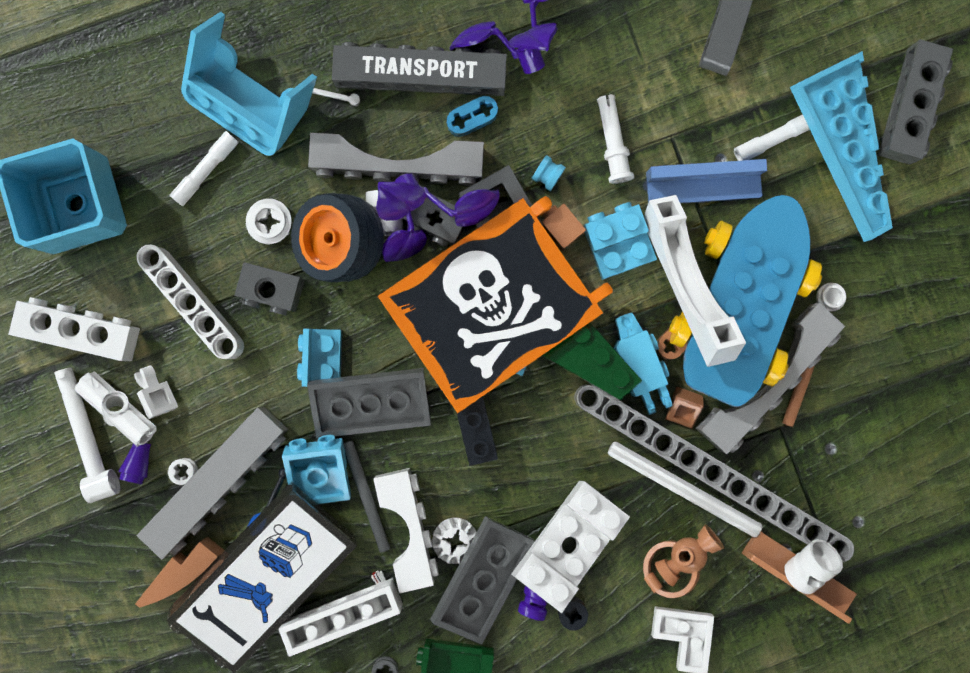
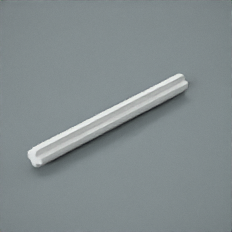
M613 442L608 450V455L750 536L757 537L762 530L761 523L620 443Z

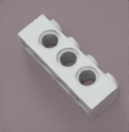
M32 297L29 298V302H16L8 335L119 361H132L140 328L130 326L131 320L113 317V321L103 320L104 314L86 310L85 315L75 313V307L57 304V308L47 306L48 301ZM49 315L51 317L52 323L51 326L47 329L45 326V319ZM75 322H78L80 330L75 336L72 327ZM103 328H106L108 332V338L105 342H102L100 339V332Z
M391 578L288 618L280 626L279 632L290 657L398 615L401 612L403 603L394 580Z

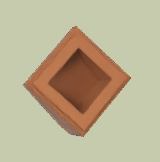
M676 387L671 400L673 406L668 408L665 419L692 429L704 407L703 396Z

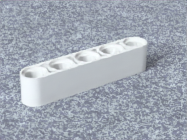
M150 244L141 247L137 253L139 266L212 353L221 359H236L244 350L243 340L167 250ZM157 252L159 254V261L156 265L152 266L150 257L153 253ZM172 274H176L178 278L177 284L170 288L168 279ZM193 295L196 298V305L193 309L189 310L186 306V301L188 297ZM212 317L215 321V326L212 331L208 332L204 327V323L207 318ZM229 338L232 340L234 347L231 353L226 354L222 345Z

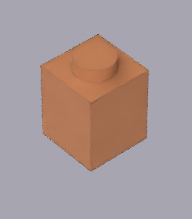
M565 204L559 208L553 205L549 211L542 215L544 218L542 221L544 229L561 252L586 231Z

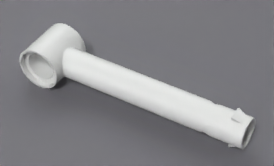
M72 367L54 372L87 477L80 481V489L84 499L88 503H92L119 494V479L112 469L105 471L82 397L75 391L77 381Z

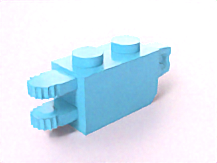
M633 313L616 318L615 322L619 340L616 341L613 349L642 380L630 392L631 396L637 397L641 395L649 415L656 413L655 404L649 394L652 390H658L660 400L665 408L673 406L666 385H668L666 377H669V371L663 360L659 362L656 354L659 347L654 335H649L647 330H642Z

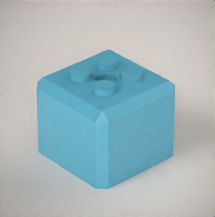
M72 138L0 160V190L16 243L26 248L54 255L123 234L127 223L106 156ZM80 196L83 200V205L78 211H73L71 209V201L73 198Z

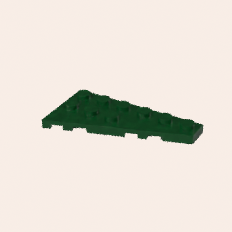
M588 323L542 355L618 401L622 400L642 382L638 375L591 323Z

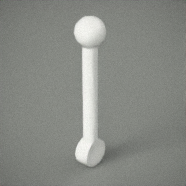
M316 88L312 92L313 94L348 101L352 106H358L360 103V98L357 94L347 96Z

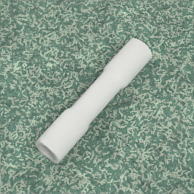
M802 114L788 121L785 125L734 148V154L738 161L750 160L764 153L767 149L810 130Z
M225 131L194 170L171 192L170 197L181 206H184L199 189L200 184L229 155L239 142Z

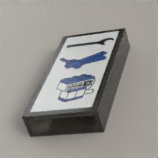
M291 481L169 608L166 621L175 633L183 634L189 638L197 650L201 652L206 651L211 655L218 666L223 669L228 668L233 673H236L357 547L355 535Z

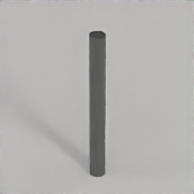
M353 440L344 443L345 454L380 553L387 551L391 548Z

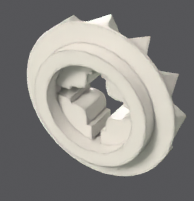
M263 199L251 206L246 216V227L249 234L256 241L268 245L281 242L282 239L289 235L293 223L288 208L275 199ZM271 213L272 218L280 223L272 225L269 233L267 226L258 221L268 219V215Z
M449 518L441 522L435 529L432 539L433 548L438 558H441L448 564H460L476 534V530L471 523L462 518ZM457 530H460L459 540L464 544L457 545L454 552H451V543L443 538H453Z

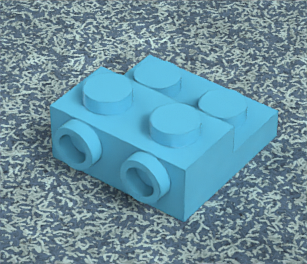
M630 202L624 203L614 208L616 213L605 216L604 212L594 214L587 218L589 223L583 226L586 229L585 235L602 280L657 260L647 234L649 230L639 204L632 207Z
M324 435L319 437L317 442L306 443L305 439L299 438L290 441L289 445L285 446L282 459L291 500L298 506L350 500L351 491L342 438L335 439L334 435Z

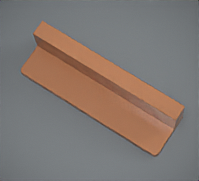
M762 532L757 537H751L742 554L793 587L786 577L785 564L796 554ZM832 578L825 582L816 592L804 594L850 624L852 618L847 616L845 612L857 595L855 592Z

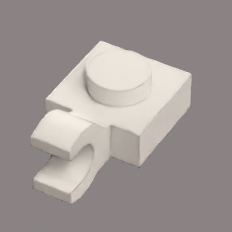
M151 365L141 368L140 372L134 374L136 382L143 388L137 395L148 419L178 408L167 381L159 384Z

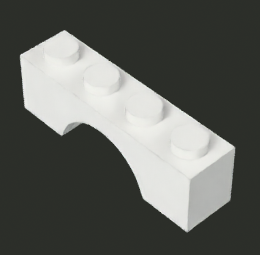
M410 468L377 475L374 478L380 507L397 512L407 523L410 532L408 548L393 563L399 593L434 586V576H438L439 572L436 559H430L428 548L432 547L429 530L424 531L422 520L426 519L423 502L418 503L415 491H420L417 475H411Z

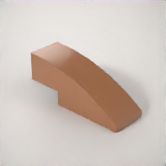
M206 537L197 544L188 557L180 552L171 558L135 604L140 608L176 593L210 568L225 550L209 537Z

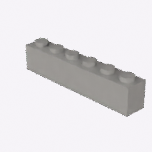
M264 406L257 407L136 536L161 560L169 555L175 556L179 554L187 545L184 540L191 533L195 536L207 524L204 519L210 512L216 514L227 503L224 498L230 491L236 493L246 483L247 480L243 477L250 470L255 472L265 463L266 459L263 456L270 449L275 451L286 440L283 435L289 429Z

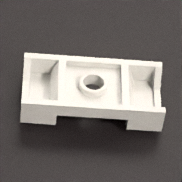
M579 481L511 575L562 613L579 590L577 586L609 540L615 539L630 516L585 481ZM567 537H573L576 541V548L572 553H565L562 549V543Z

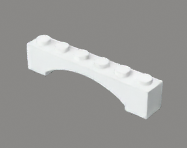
M677 195L649 200L644 215L649 230L647 233L707 367L735 361L746 344L734 316L729 317L721 309L703 279L690 243L686 226L687 217Z

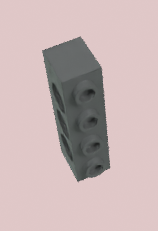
M920 39L907 49L878 156L911 165L922 160L927 155L930 148L929 134L935 127L938 118L937 114H935L937 105L945 94L944 80L953 65V61L950 60L952 48ZM922 72L927 74L929 81L923 78ZM914 99L920 102L921 109L915 105ZM907 125L913 129V136L908 134Z

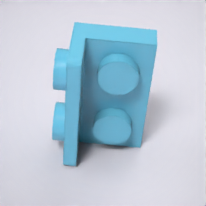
M303 329V335H299L298 350L302 352V363H299L297 368V378L302 380V387H307L308 381L341 377L342 330Z

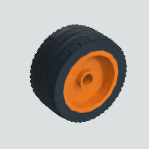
M327 193L308 199L298 210L291 230L292 248L297 263H299V266L302 267L306 274L320 281L348 282L366 276L379 262L384 247V230L378 213L364 199L353 195Z

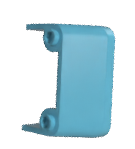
M219 12L191 31L181 87L183 97L191 106L262 154L271 156L282 147L307 111L317 76L311 74L298 86L286 89L278 97L236 68V51L232 45L221 38L225 14Z

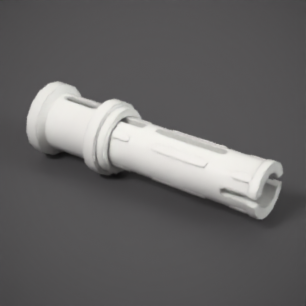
M610 94L608 95L609 99L606 100V95L599 97L597 102L607 145L604 158L608 161L611 176L608 179L610 184H617L634 179V173L630 172L627 157L630 155L629 149L623 144L615 102L616 98L615 95Z

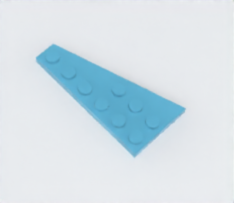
M862 51L793 85L790 89L863 241L866 242L893 227L887 194L882 191L880 176L884 174L882 165H878L876 150H879L872 105L867 103L865 88L868 87L867 76L863 77L861 62L864 61Z

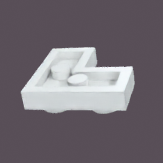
M655 606L651 635L656 639L679 641L676 665L678 671L708 673L714 616L711 613Z

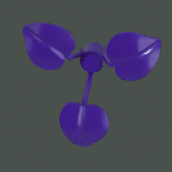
M522 0L525 4L530 3L532 28L514 36L510 41L507 40L498 28H495V22H483L461 32L451 44L450 51H453L454 48L475 45L484 41L490 35H496L512 53L513 58H519L525 74L539 71L545 66L540 50H549L551 40L557 32L556 23L537 25L536 6L539 2L548 0Z
M403 174L395 182H378L376 211L379 217L386 221H394L406 216L408 222L407 231H395L385 241L382 252L384 260L386 262L404 260L414 256L423 249L427 237L422 230L414 231L411 211L420 207L426 197L449 216L455 217L457 226L466 227L475 225L489 216L498 202L499 191L480 189L468 192L456 202L455 210H451L433 196L427 187L420 186L413 174Z

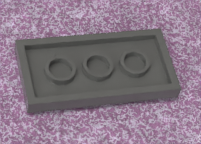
M424 368L308 381L307 388L316 438L324 435L342 436L431 425Z
M485 516L430 619L432 623L479 644H483L517 580L511 574L535 540Z

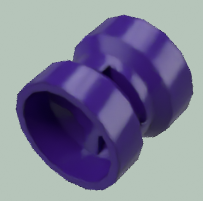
M525 585V598L520 602L518 612L528 618L544 621L547 615V602Z

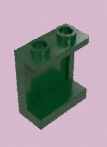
M426 638L424 648L418 647L416 665L421 666V673H492L494 647Z

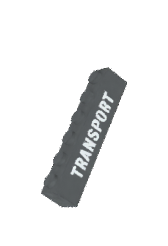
M344 42L342 46L334 45L332 81L336 88L504 96L507 54H501L499 50L488 49L484 53L472 52L468 48L444 51L441 47L432 46L428 47L427 50H419L410 45H401L399 48H387L384 44L376 43L371 44L370 47H360L353 42Z

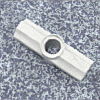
M95 371L85 374L75 386V391L103 415L104 421L108 425L115 426L137 447L144 445L156 432V426L129 403L128 397L123 392L116 391ZM114 406L122 407L121 410L115 412L109 410Z

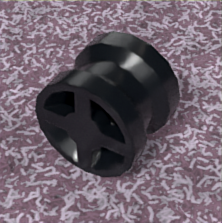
M576 596L571 599L562 613L558 611L561 624L569 630H579L587 623L588 612L585 604Z

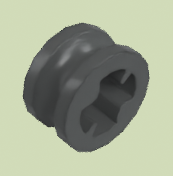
M389 656L378 658L372 668V673H381V671H377V668L382 669L384 665L390 666L389 671L398 673L397 662Z

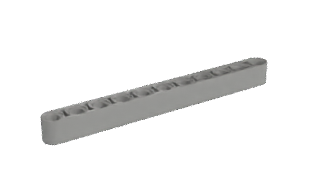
M583 385L576 390L574 395L575 402L581 409L808 545L813 540L819 539L832 546L835 541L839 540L840 548L837 552L842 562L850 560L853 556L854 545L847 537L623 402L618 401L593 385ZM586 390H592L596 395L595 402L590 406H585L581 401L582 393ZM611 405H617L620 409V415L615 420H609L606 416L607 408ZM636 420H642L644 423V431L639 435H634L631 431V425ZM666 435L669 439V444L665 449L659 450L656 446V440L659 436ZM686 450H691L693 460L689 464L684 465L681 461L682 453ZM711 465H716L718 469L717 475L713 479H708L706 476L707 468ZM741 480V491L733 494L731 491L733 482ZM765 495L767 498L766 505L758 509L756 501L759 496ZM790 510V520L787 523H782V514ZM814 525L816 528L813 537L807 538V529Z

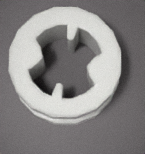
M182 458L171 463L168 475L173 483L184 485L198 471V468L193 460ZM179 464L180 467L185 465L188 467L186 473L189 476L187 478L186 476L179 477Z

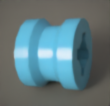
M546 155L535 171L532 180L545 184L546 189L551 192L566 167L562 164L557 165L553 163L552 158Z

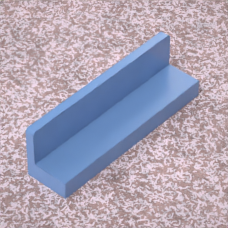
M766 159L650 167L646 172L648 203L649 200L677 195L680 204L758 199L762 197L761 174L767 171Z

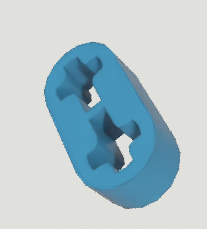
M482 96L452 110L447 116L448 130L454 136L462 137L491 124L497 117V103L489 96ZM482 104L486 107H492L490 116L486 117L484 113L474 116V114L480 111V105ZM459 116L461 120L468 117L471 119L464 122L465 128L460 129L459 126H452L455 123V117Z

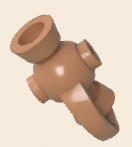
M703 526L698 533V539L685 537L678 541H663L648 551L643 564L644 580L653 593L667 598H680L694 589L699 580L700 571L706 565L707 552L714 553L724 549L721 540L709 526ZM664 547H673L671 552L672 559H663L655 562V566L670 586H674L680 578V572L692 574L689 584L681 591L670 592L662 589L663 585L655 574L651 573V561L654 555Z

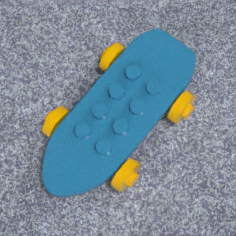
M775 196L759 204L745 215L733 232L731 224L720 221L715 229L711 228L704 241V244H707L705 255L711 258L718 259L724 250L709 290L721 309L729 317L734 316L746 344L737 359L707 367L683 311L679 317H674L669 328V332L672 333L670 338L671 344L682 348L689 339L683 362L687 385L691 389L731 406L738 407L748 402L760 389L762 383L773 387L779 379L782 380L788 370V353L776 347L796 295L807 297L812 290L815 291L822 280V264L809 259L810 234L805 214L798 201L790 196Z

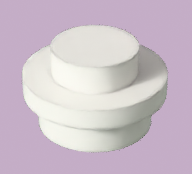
M827 283L822 285L817 291L816 300L817 303H821L828 311H836L845 304L846 293L839 284Z

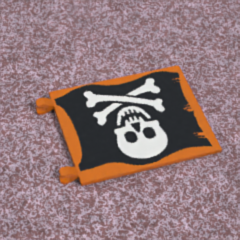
M547 196L538 200L531 207L522 198L378 295L382 304L457 413L603 314L597 303L613 292L612 287L608 283H604L592 293H589L537 219V217L549 211L552 206V202Z

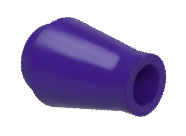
M133 443L118 471L121 472L120 480L143 485L144 478H148L151 444L145 443L137 447Z

